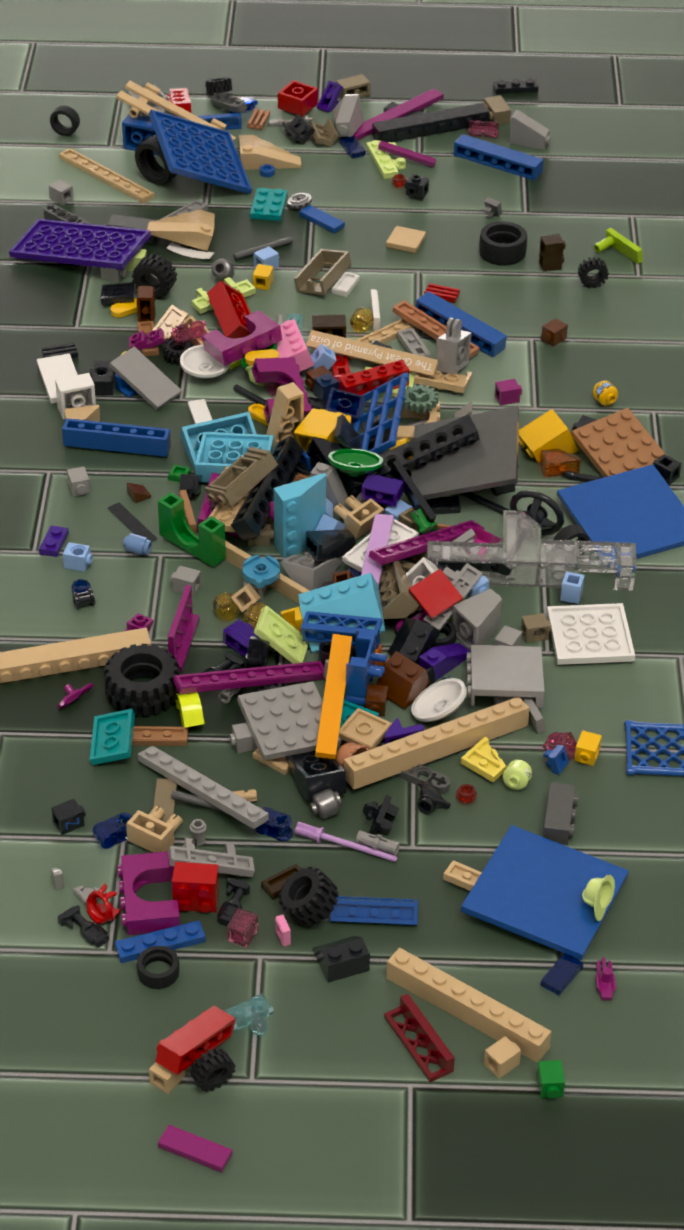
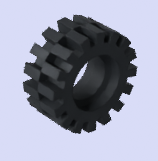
M230 77L205 81L207 94L233 90Z
M589 257L588 261L583 260V264L580 263L578 275L585 287L591 288L593 286V288H596V285L600 287L601 283H606L605 280H608L609 272L604 260H601L599 257L598 259L593 257V260H591ZM592 270H599V272L593 276L587 275Z
M174 337V339L169 338V341L166 340L163 343L164 360L167 363L171 362V365L175 363L180 365V357L185 350L193 347L192 341L188 340V338L183 339V337L179 339Z
M215 1048L214 1051L212 1049L208 1050V1054H201L202 1058H197L195 1060L196 1064H192V1069H190L191 1076L202 1091L208 1092L209 1089L214 1091L215 1087L221 1088L222 1083L226 1084L228 1082L227 1079H231L233 1076L231 1073H235L234 1068L236 1066L224 1049Z

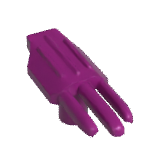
M70 683L67 684L63 689L68 695L63 698L57 708L61 709L76 701L83 693L90 690L94 684L89 683L77 690H74Z
M603 957L602 974L600 961L597 960L596 964L597 990L601 1000H612L616 990L615 975L613 974L612 962L608 961V968H606V959Z

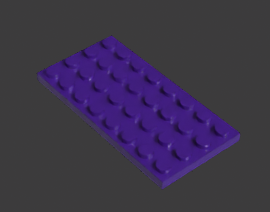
M38 219L10 249L9 255L17 259L123 270L151 237L150 230Z

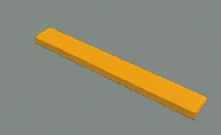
M333 634L315 757L336 758L346 686V664L349 663L352 636Z

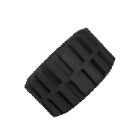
M148 254L141 259L133 270L132 278L134 279L132 281L133 284H136V289L139 286H153L155 298L160 299L165 297L175 284L177 272H175V266H172V262L168 261L166 257L163 258L159 254L157 256L155 254Z
M307 866L306 869L303 867L298 872L295 871L290 878H287L286 883L281 888L282 891L279 893V904L282 910L299 925L301 924L304 927L307 925L314 926L315 923L319 924L322 922V919H326L329 916L328 914L334 910V905L338 901L336 899L338 897V888L317 867Z

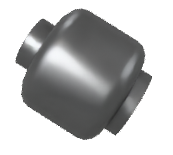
M226 259L216 260L211 267L213 276L221 281L228 277L232 278L234 275V266Z
M326 789L313 795V803H310V807L314 815L318 814L320 818L326 819L340 812L342 802L337 791L333 792L332 789Z

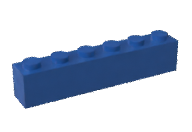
M464 134L454 142V156L531 180H535L543 172L542 158Z
M428 291L416 300V308L446 327L450 318L462 320L461 330L471 332V342L487 355L495 357L505 349L507 335Z
M66 418L62 428L63 446L165 457L168 456L171 447L170 429Z

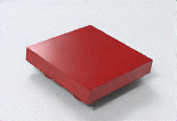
M441 569L409 588L410 594L431 620L463 600L461 594Z

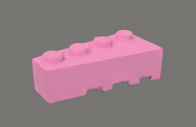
M295 319L285 321L280 325L283 340L277 344L279 357H295L296 364L299 365V372L314 366Z

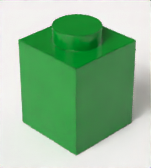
M561 1060L538 1061L537 1080L540 1098L564 1097L565 1078Z

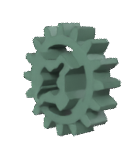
M413 384V387L407 386L403 402L404 409L410 408L409 412L415 410L416 413L421 411L426 413V410L432 411V408H436L438 392H435L434 388L429 389V385L424 387L423 384L418 386Z

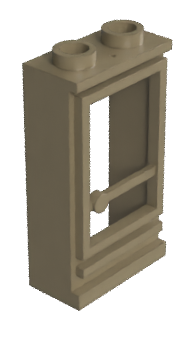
M320 249L294 277L297 292L326 295L329 288L348 267L352 266L349 251ZM324 266L331 267L322 278L315 277ZM312 279L320 280V283H314Z
M249 447L247 449L248 452L243 454L244 456H240L208 485L209 487L204 488L208 493V499L213 503L233 507L278 465L270 451Z

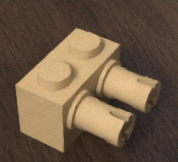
M353 495L345 501V505L351 508L352 512L347 510L341 503L333 509V513L344 521V529H348L355 536L356 540L372 529L375 514H383L384 511L373 499L370 498L362 504Z
M155 806L149 814L138 810L126 823L127 840L153 853L166 852L170 846L174 845V832L182 825L183 821L180 816L176 817V814H172L166 823L161 821L165 816V811L161 807L159 808V806Z

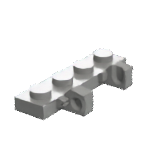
M466 563L461 571L456 570L454 572L448 567L443 570V573L463 597L462 601L468 596L483 574L468 563ZM453 607L433 620L426 615L423 622L433 626L440 632L453 615Z
M185 838L182 847H169L168 857L170 866H174L175 862L218 864L220 874L226 873L253 877L255 872L253 857L236 855L235 845L226 844L223 853L195 849L194 844H192L194 839Z

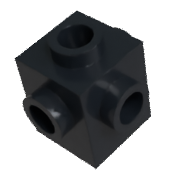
M412 174L404 184L406 195L423 199L429 192V178Z

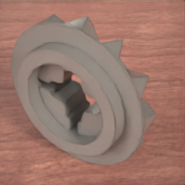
M297 193L288 199V206L292 207V209L304 208V206H308L312 202V196L307 193Z

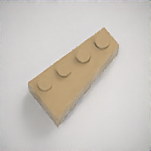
M294 382L277 388L266 434L274 435L273 450L277 442L289 436H292L297 442L294 431L304 420V393Z

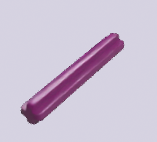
M384 141L379 142V150L434 167L436 164V159Z

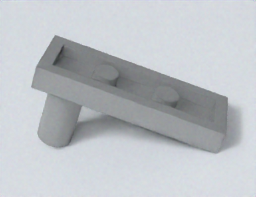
M494 696L493 700L496 705L516 697ZM520 697L530 708L529 720L537 734L545 732L544 719L532 698Z

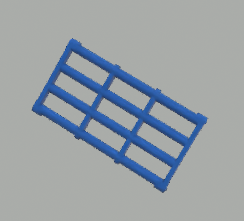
M405 372L358 397L353 428L359 434L360 424L366 421L365 431L360 434V437L363 439L362 450L368 451L370 437L376 435L374 448L369 450L371 452L379 454L396 445L402 405L405 400L404 395L409 380L408 373ZM399 384L397 397L391 399L393 387ZM385 392L383 404L377 407L379 394ZM371 399L369 411L363 414L365 402ZM395 406L393 418L387 420L389 409ZM381 414L379 425L373 427L375 416ZM391 427L389 440L382 443L384 431Z

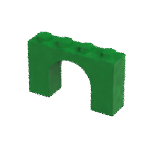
M170 492L158 500L159 535L212 567L226 558L224 523L210 516L198 525V536L190 529L186 522L184 500Z

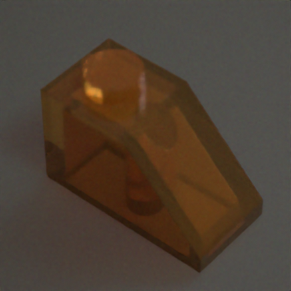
M560 449L541 450L540 466L545 478L563 476L562 473L564 471L580 473L581 459Z

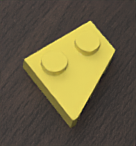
M487 737L481 739L461 757L462 765L493 783L506 769L505 763L498 757L495 748L492 749L489 745Z

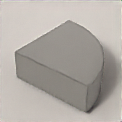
M53 868L51 869V876L55 889H62L64 887L61 869Z
M79 886L74 888L73 892L86 907L89 894L92 891H98L99 888Z

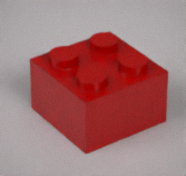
M295 80L278 92V109L285 112L304 116L318 104V88Z
M175 862L172 877L173 900H178L179 910L217 913L219 900L218 864Z

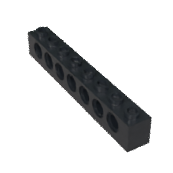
M465 415L380 454L383 458V465L378 470L369 474L380 472L377 475L395 479L390 472V466L396 460L401 462L409 474L416 468H422L429 462L440 460L451 452H457L466 445L474 444L477 440H480L478 430L470 415ZM343 472L338 474L348 497L353 495L356 498L359 493H362V484L368 474L360 475L359 477H352Z
M292 436L277 442L271 454L278 465L250 490L231 523V527L244 542L249 539L254 540L260 535V530L266 524V519L270 515V502L274 501V488L287 484L290 481L291 474L295 471L296 465L301 461L300 458L304 451Z

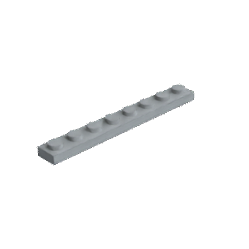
M153 745L138 753L139 762L249 827L255 829L269 820L268 812Z

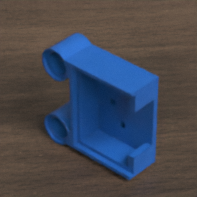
M356 629V657H351L350 663L346 664L345 700L365 708L369 682L373 681L374 676L382 677L385 672V667L376 665L375 661L386 662L387 655L375 653L376 632Z

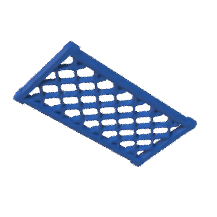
M625 720L627 775L684 776V761L677 757L680 754H684V747L676 743L680 739L684 740V724ZM631 730H636L638 734L631 737ZM647 730L656 731L658 735L651 738L646 732ZM667 731L676 732L678 736L671 739L666 734ZM643 737L648 742L642 745L636 740ZM663 738L669 743L662 746L656 741ZM631 744L637 746L638 749L631 751ZM650 745H654L659 750H657L656 752H651L647 749V747ZM674 746L679 751L671 753L667 748ZM645 752L649 756L641 759L637 754ZM665 753L669 758L662 760L657 755ZM632 758L639 762L638 766H632ZM654 759L660 764L658 767H649L647 762ZM674 760L680 766L679 768H670L667 763Z

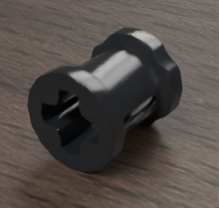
M92 588L85 592H72L76 609L87 604L95 605Z

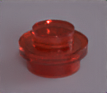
M396 174L392 178V184L400 188L404 186L407 179L403 174Z
M463 784L456 791V798L463 803H471L477 797L475 788L470 784Z

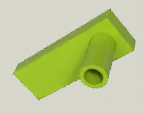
M611 227L606 230V238L594 245L597 253L612 246L635 263L643 262L642 249Z

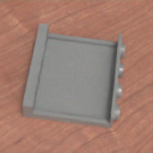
M471 645V652H467V698H471V706H474L475 696L535 697L536 707L543 708L544 677L542 648Z

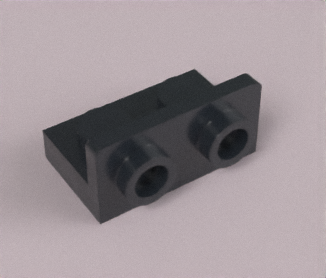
M299 114L296 115L289 125L285 122L282 123L285 127L284 131L297 143L300 141L305 144L315 131Z

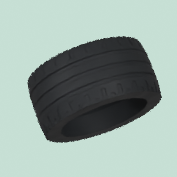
M157 135L151 136L137 147L135 151L136 165L140 173L149 182L161 185L178 175L169 171ZM153 151L160 156L165 169L156 161Z
M497 221L489 223L482 228L479 239V252L482 259L486 262L499 266H509L517 264L524 259L527 251V233L523 227L513 222Z

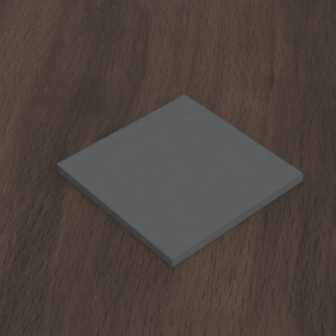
M513 406L470 415L478 430L480 440H477L472 445L460 448L457 452H451L440 460L429 462L422 468L412 470L411 479L424 499L428 500L517 483L519 407ZM461 417L415 425L414 439Z

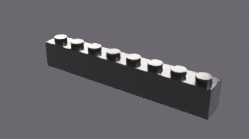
M483 103L373 122L372 136L375 140L388 143L488 125L490 111Z

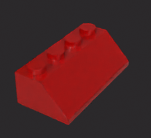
M220 280L207 292V295L210 299L209 303L214 309V314L218 318V324L224 332L223 335L232 339L249 336L251 333L247 330L245 316L251 314L243 294Z

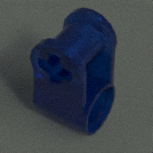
M263 807L262 810L269 813V820L254 830L259 834L275 838L279 841L290 840L293 836V830L290 828L292 823L290 815L273 810L270 807Z
M119 813L112 818L98 822L93 827L92 832L102 848L109 849L127 840L126 823L132 818L130 814Z

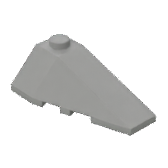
M304 552L302 557H298V555L287 557L281 561V565L291 580L311 591L322 586L331 573L342 564V556L323 562H316L308 552Z

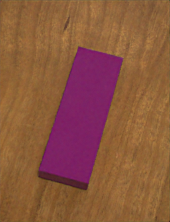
M168 1125L158 1141L159 1148L221 1173L233 1155V1151L230 1148L172 1125Z

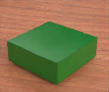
M174 464L168 474V480L180 482L181 474H191V468Z

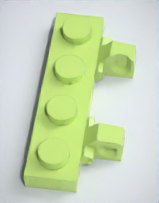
M380 141L366 142V148L384 179L398 177V170L406 169V160L404 158L392 160L389 156L391 153L378 149Z
M230 277L224 279V283L241 292L244 297L256 293V288L248 280L235 283ZM202 287L196 289L197 298L191 300V305L199 314L213 310L212 305L209 303L210 299L207 292L203 291Z

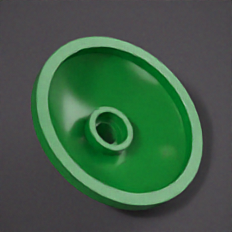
M339 449L332 451L328 455V461L333 467L352 477L369 474L378 470L383 465V458L380 455L362 449Z

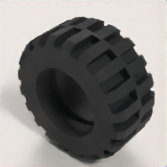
M134 644L130 645L129 648L124 647L120 649L119 653L115 652L107 661L104 668L105 692L109 703L117 710L133 709L136 717L138 715L146 717L149 714L154 713L156 715L161 710H167L177 700L179 692L173 679L175 675H180L179 663L173 654L168 653L166 649H160L157 645L153 644L152 646L147 644L136 646ZM137 678H152V679H153V680L148 681V682H134V681H132V680L137 679Z

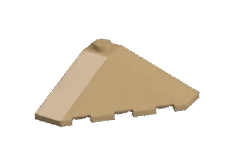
M238 135L240 160L244 170L260 169L265 164L272 165L275 169L301 168V157L289 153L255 135Z
M199 209L194 212L151 221L148 223L147 230H150L153 236L208 251L214 231L215 214Z

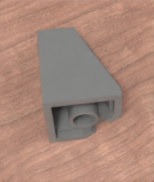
M345 94L333 109L338 137H352L364 123L360 95Z
M516 110L511 118L510 144L545 150L551 141L549 129Z
M318 462L310 472V477L325 473L326 498L333 503V509L339 503L347 509L345 501L348 495L335 467Z

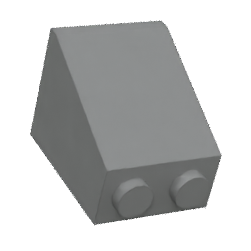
M490 588L453 605L452 623L456 627V639L470 651L471 645H486L500 628L502 598L499 594H496Z

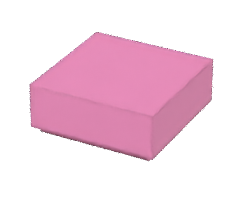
M284 915L276 916L275 931L283 946L291 945V930Z

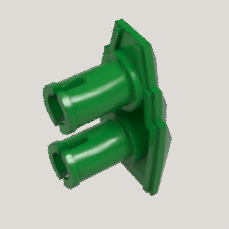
M422 509L416 510L420 518H418L415 512L410 514L419 528V536L437 531V522L429 523Z

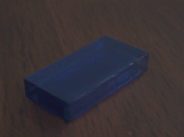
M354 136L340 139L341 146L352 159L366 155V150Z
M564 953L541 979L540 985L559 996L583 969L584 963Z

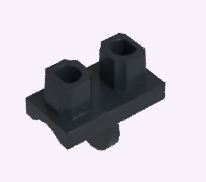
M254 636L250 637L248 653L245 655V668L266 666L270 647L269 641Z
M386 795L380 806H377L378 803L375 801L364 805L362 811L366 819H374L369 830L370 834L375 835L379 831L388 835L393 822L385 819L384 816L394 820L399 811L398 807L390 803L392 797Z

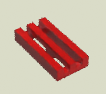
M431 283L428 284L424 291V294L429 291L452 303H455L460 295V289Z

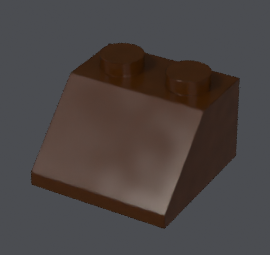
M396 651L383 665L385 672L382 677H379L376 685L388 686V700L406 710L430 683L426 669Z

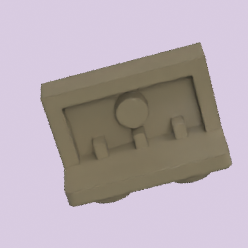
M328 119L325 126L311 122L310 125L315 130L312 135L316 143L332 147L338 138V133L332 120Z

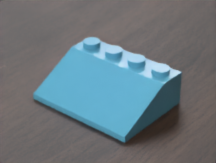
M245 412L184 426L181 429L180 439L184 451L195 470V461L203 432L257 433L250 413Z
M203 432L195 461V474L202 475V482L208 483L212 472L220 475L226 466H231L240 456H244L243 454L248 452L247 449L249 447L268 450L272 453L274 435Z
M325 473L274 488V545L283 558L304 551L306 531H315L322 515H326Z
M371 573L298 594L303 619L306 611L381 618L382 626L379 634L386 632L378 583ZM310 618L308 623H316L319 620ZM330 621V622H328L327 624H328V625H335V624H337L338 622H337V621ZM350 622V623L347 624L346 626H347V627H354V626H356L357 624ZM372 624L365 626L366 629L374 630L376 625ZM309 642L311 652H319V645L321 643Z

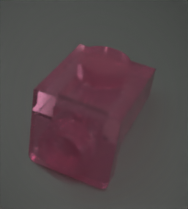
M554 732L548 736V739L543 744L545 752L549 749L554 750L557 745L565 746L568 760H571L575 755L577 742L571 732Z

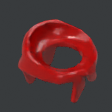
M103 884L98 891H92L87 898V912L91 919L98 924L113 921L121 911L118 908H114L108 901L109 898L117 895V892L109 891L104 894L107 889L106 884ZM97 897L100 898L104 903L98 904Z

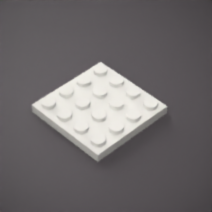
M623 603L547 606V616L552 626L551 636L557 665L635 661V652Z

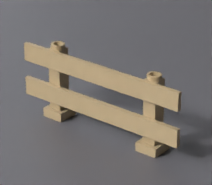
M132 81L125 85L126 89L139 95V99L123 91H120L116 96L120 101L132 106L129 111V115L132 118H138L142 112L149 116L150 110L159 111L149 106L151 102L183 119L225 130L227 126L215 118L209 123L158 96L161 89L148 82L144 88ZM231 135L232 140L234 142L236 137Z

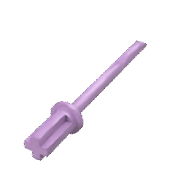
M298 822L295 828V834L317 840V843L324 839L395 862L398 859L394 855L324 833V827L317 828Z

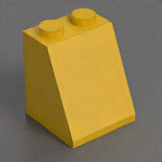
M313 408L294 431L298 445L307 452L314 437L340 445L335 438L337 417L342 415V413Z
M553 409L519 430V444L522 448L526 447L528 456L530 458L534 457L538 463L579 451L569 429Z

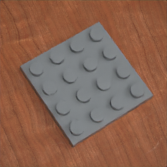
M313 681L238 695L237 702L263 761L316 750L323 701ZM338 736L337 746H340L341 740H340V737Z

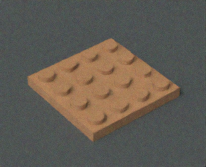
M629 408L620 410L571 432L575 442L603 477L652 465L654 460L665 454Z

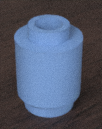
M130 533L129 536L125 537L123 546L128 552L142 556L144 554L149 555L152 541L147 537Z

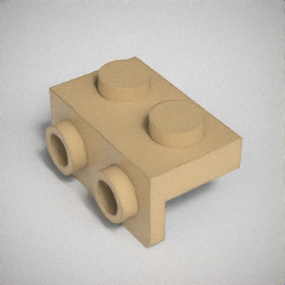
M171 305L153 330L162 328L165 341H169V338L174 339L179 334L178 330L181 327L184 328L188 323V313H183L177 307Z

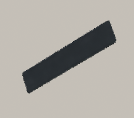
M121 503L108 507L134 534L147 537L152 542L157 540V537Z

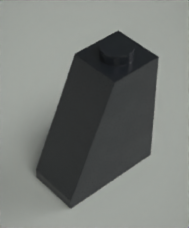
M348 529L306 531L305 550L316 562L344 556L356 544L355 536Z

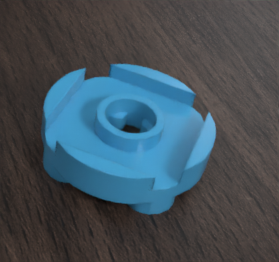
M260 555L251 556L243 563L242 576L247 582L254 584L256 588H264L265 585L271 584L280 578V565L271 556L266 555V558H260Z

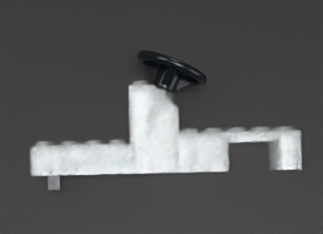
M533 490L520 491L512 496L510 510L503 511L501 544L428 541L427 559L434 563L438 569L443 571L448 567L456 572V570L461 571L466 563H468L490 580L489 585L562 588L566 571L577 574L578 571L614 573V590L633 591L637 567L636 543L541 540V535H553L562 529L564 516L561 508L552 498ZM534 498L533 503L528 505L527 511L517 510V503L520 499ZM542 501L553 509L557 516L556 523L547 519L548 513L541 506Z

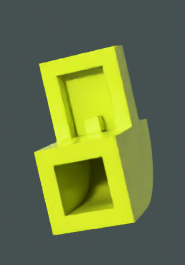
M198 692L177 694L178 700H175L176 708L180 711L182 726L191 727L204 724Z

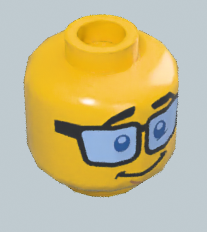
M601 381L594 386L593 397L601 405L610 406L618 398V390L610 382Z

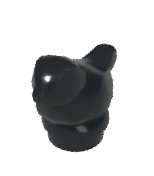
M430 781L418 784L420 787V798L418 799L417 806L421 812L429 814L437 807L450 808L451 804L443 799Z

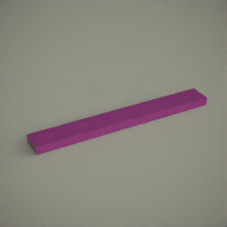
M433 88L365 121L350 138L357 141L372 133L373 122L404 117V115L410 112L419 111L442 100L444 94Z
M470 520L371 550L369 557L380 565H384L446 546L471 528L475 534L476 527L483 530L485 528Z
M316 661L175 675L173 682L179 694L271 685V683L282 684L321 680L325 678L323 677L324 666L322 662Z

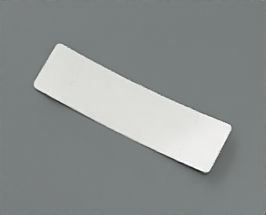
M171 242L167 249L192 258L210 259L214 252L188 249L174 242Z

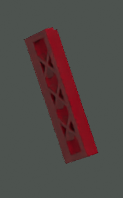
M407 993L400 996V1007L384 1013V1018L428 1081L433 1082L454 1072L455 1057L410 995ZM402 1014L406 1019L405 1024L395 1022L393 1018ZM405 1032H415L417 1034L416 1040L406 1038ZM417 1047L426 1048L429 1051L428 1056L418 1054L416 1052ZM429 1063L436 1064L441 1069L431 1073L428 1065Z

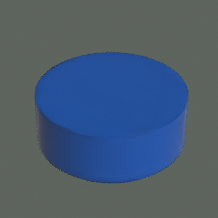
M265 164L260 167V175L262 177L274 176V166Z

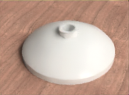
M204 345L193 346L185 350L180 357L182 369L197 378L220 376L231 366V364L222 365L204 350Z
M450 678L438 681L427 687L416 697L412 704L411 712L417 720L423 722H434L444 719L461 706L465 699L467 688L460 679Z

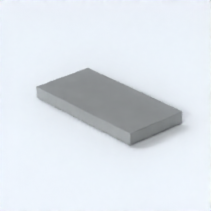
M132 347L109 364V367L156 411L182 392L177 385L135 347Z

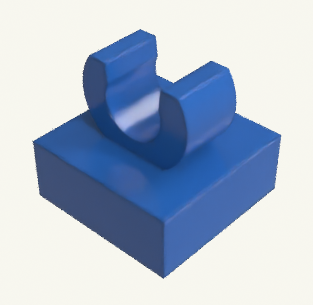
M557 745L554 750H546L543 754V757L548 758L545 764L551 767L552 773L560 774L569 763L565 746Z

